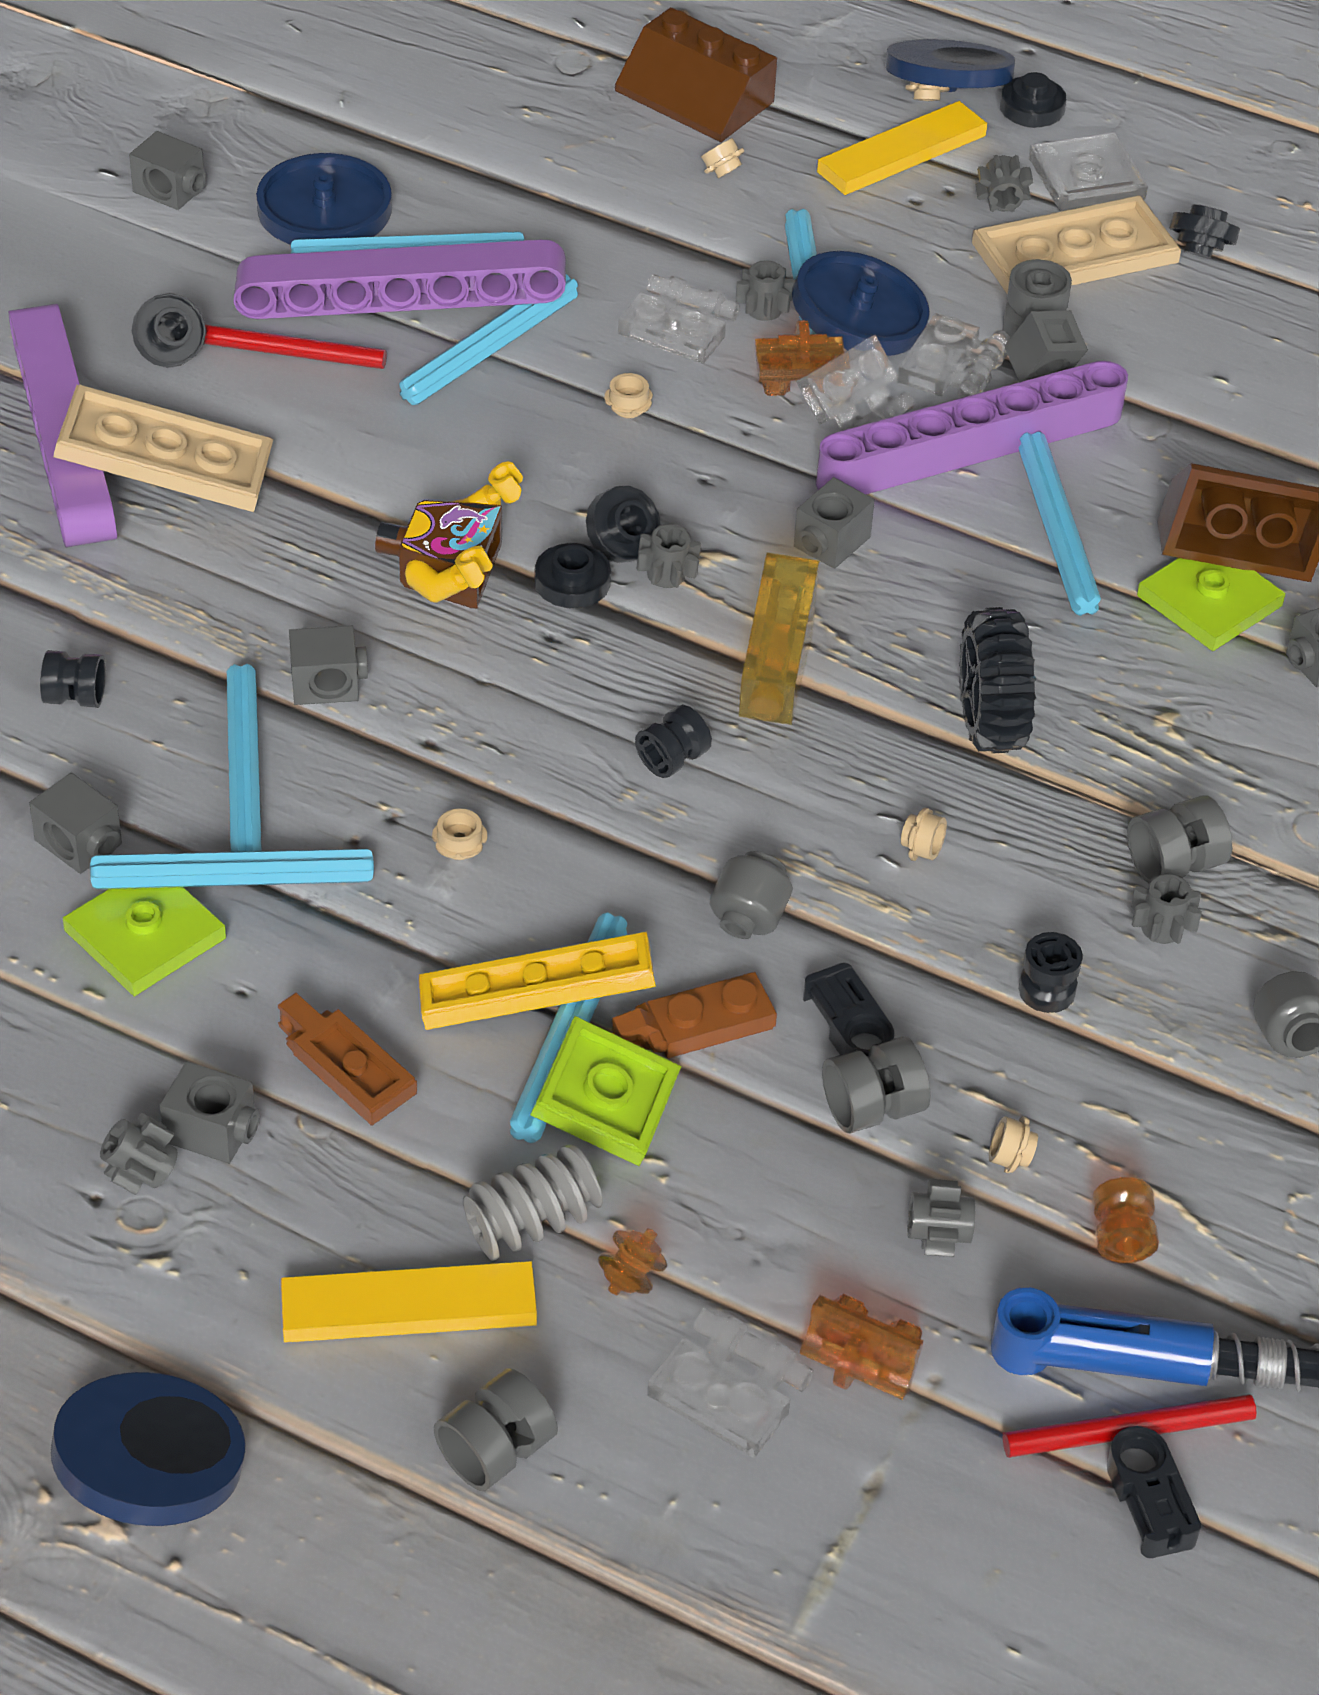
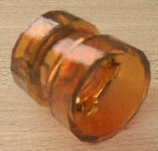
M1131 1177L1110 1179L1100 1184L1094 1190L1092 1197L1094 1215L1100 1222L1096 1229L1097 1249L1100 1255L1107 1260L1117 1263H1133L1152 1256L1158 1249L1159 1237L1157 1225L1151 1219L1155 1211L1154 1192L1151 1186L1143 1180Z

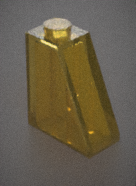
M767 552L742 674L739 717L792 725L812 641L820 561Z

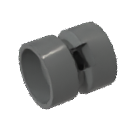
M1035 259L1021 262L1011 270L1007 294L1008 302L1006 304L1002 329L1005 339L1009 341L1031 311H1066L1069 303L1072 278L1063 266L1052 261Z
M1201 795L1176 803L1170 811L1168 809H1157L1133 817L1128 825L1127 838L1131 858L1139 874L1149 884L1151 883L1152 875L1171 874L1183 878L1189 871L1201 872L1226 864L1231 858L1233 847L1229 823L1221 807L1208 795Z
M901 1036L872 1045L868 1056L862 1051L855 1050L828 1058L823 1063L822 1080L826 1099L835 1121L845 1133L850 1134L880 1125L885 1113L892 1119H899L925 1111L930 1105L931 1094L927 1071L919 1051L908 1037Z
M508 1368L500 1372L475 1393V1402L464 1400L434 1424V1436L446 1461L457 1475L468 1485L479 1491H487L516 1467L517 1457L527 1459L554 1438L558 1432V1424L554 1412L543 1394L525 1375L515 1369Z

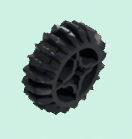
M990 607L985 608L983 611H972L971 615H968L964 622V628L961 632L962 643L960 644L961 655L959 662L960 701H962L966 728L969 731V741L973 742L978 752L991 751V754L1008 753L1009 750H1021L1030 739V734L1033 731L1032 720L1035 717V659L1032 656V641L1029 639V628L1025 623L1024 617L1016 609Z

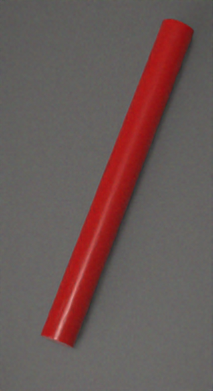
M205 325L204 344L378 369H384L386 365L387 351L384 349Z
M1247 1394L1003 1432V1447L1006 1456L1011 1458L1112 1442L1118 1432L1133 1426L1146 1427L1158 1434L1255 1420L1257 1414L1256 1404L1253 1396Z

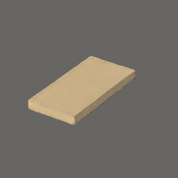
M1140 195L973 230L972 237L973 246L1007 294L1011 270L1017 264L1026 260H1048L1063 266L1070 273L1072 286L1179 263L1181 253L1180 247Z
M76 385L56 442L53 457L254 512L273 439L94 388Z

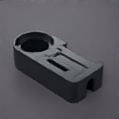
M839 963L806 976L803 1001L813 1000L830 1026L829 1040L839 1055L859 1050L868 1056V1049L856 1046L851 1040L858 1034H872L877 1036L882 1042L894 1039V1028L850 964Z
M1133 1426L1121 1430L1113 1438L1107 1460V1472L1119 1501H1126L1143 1541L1141 1554L1146 1558H1156L1193 1549L1196 1546L1200 1533L1201 1522L1167 1443L1157 1432L1146 1427ZM1128 1449H1141L1153 1457L1156 1466L1148 1471H1135L1123 1463L1120 1454Z

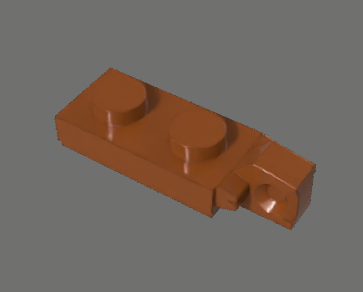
M751 972L644 1002L636 1006L635 1010L613 1017L612 1033L646 1050L652 1049L654 1053L664 1052L668 1059L772 1030L773 1027H776L777 1013L756 972Z
M294 993L278 1004V1009L280 1010V1021L278 1024L288 1035L286 1037V1044L292 1050L293 1055L371 1126L417 1094V1081L415 1077L339 1009L333 1013L326 1010L320 1014L297 993Z

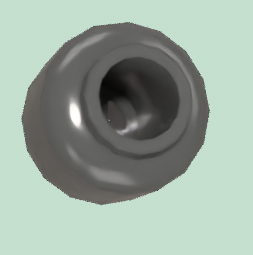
M749 851L745 855H738L726 862L709 902L713 913L721 920L719 923L720 927L726 933L736 938L749 939L752 934L766 935L777 928L793 891L791 881L786 875L787 870L779 860L766 853Z
M1290 971L1279 974L1267 981L1258 991L1253 1004L1255 1020L1267 1042L1274 1051L1286 1057L1301 1058L1319 1052V980L1306 972Z

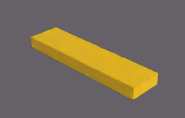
M957 101L818 159L817 173L841 193L847 195L986 136L987 122L963 103Z
M647 932L419 974L421 1015L426 1030L656 987Z
M532 1261L281 1278L284 1343L537 1326Z

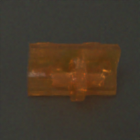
M807 320L796 321L795 335H778L777 338L755 339L754 351L759 382H763L764 392L767 396L785 395L790 391L791 381L802 380L808 381L809 391L814 392L816 395L833 394L838 380L847 379L848 365L844 357L843 338L827 337V334H810Z
M844 1293L834 1301L819 1295L812 1305L810 1324L799 1354L835 1369L833 1385L847 1390L854 1379H857L903 1400L910 1390L924 1340H921V1328L902 1319L893 1321L889 1325L868 1316L869 1311L865 1308L862 1301Z

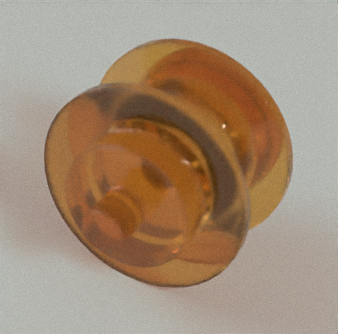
M647 1228L644 1234L638 1231H615L613 1241L619 1248L616 1254L604 1252L598 1257L599 1265L604 1270V1276L611 1283L608 1290L612 1294L619 1295L621 1290L627 1293L648 1294L653 1288L650 1279L647 1277L649 1270L661 1272L667 1268V1261L661 1254L662 1250L654 1241L658 1235L652 1229Z

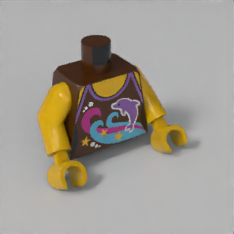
M502 462L493 468L488 476V481L492 486L486 484L467 498L455 501L423 500L417 503L408 527L381 522L376 535V552L398 556L401 584L406 588L417 591L428 601L437 603L447 600L477 609L502 545L501 499L505 503H513L519 499L521 495L519 484L523 480L522 474L512 462Z

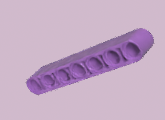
M551 240L257 255L247 257L237 267L233 302L236 309L242 315L252 319L548 303L560 298L565 291L566 256L559 244ZM541 270H547V271H550V272H539V271H541ZM491 273H500V275H492ZM347 281H356L358 283H349Z
M58 304L10 310L8 315L14 349L64 546L67 548L117 539L116 523L104 472L53 457L56 442L76 385H80Z
M1096 361L830 434L820 442L816 487L819 490L834 477L864 494H870L1019 452L1018 448L1021 445L1020 437L1026 432L1034 434L1039 431L1046 436L1048 443L1112 426L1122 416L1128 373L1126 369L1117 363Z

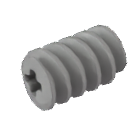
M565 1145L558 1150L556 1157L552 1154L539 1156L535 1161V1167L530 1163H522L514 1169L513 1176L506 1172L496 1174L492 1178L491 1186L481 1181L474 1183L470 1188L469 1196L465 1195L463 1197V1206L474 1238L489 1260L495 1261L500 1256L497 1240L503 1238L512 1251H519L522 1247L520 1230L525 1229L533 1241L540 1242L544 1238L542 1221L547 1220L555 1232L561 1233L566 1228L565 1211L568 1210L576 1222L582 1224L588 1218L585 1203L590 1201L596 1208H601L603 1200L596 1175L583 1152L574 1145Z

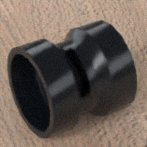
M47 650L43 658L40 678V693L43 703L63 704L66 700H76L80 706L99 708L105 689L106 666L104 656L85 653L80 658H73L65 651Z
M686 705L675 707L665 714L663 723H652L640 730L635 736V746L642 762L649 771L661 778H668L681 770L686 758L693 760L706 753L712 743L710 730L704 719L697 711Z
M1044 932L1034 936L1027 943L1023 959L1024 968L1018 987L1020 997L1026 1005L1036 1011L1057 1013L1067 1009L1074 1002L1078 985L1077 977L1079 976L1083 960L1081 947L1074 939L1057 932Z

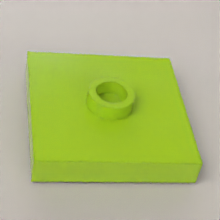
M1178 558L1141 581L1137 596L1211 651H1215L1281 608L1286 593L1254 570H1242Z
M184 887L108 889L62 917L64 931L134 997L226 939L225 925Z
M574 1016L530 1115L640 1166L648 1151L681 1066Z

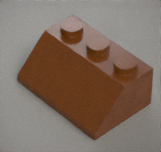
M670 7L643 27L615 83V91L712 139L723 142L774 103L777 57L759 49L753 44L733 37L717 27H712L683 11Z
M1190 463L1171 479L1157 520L1162 555L1242 570H1254L1258 573L1306 582L1312 581L1319 563V487Z

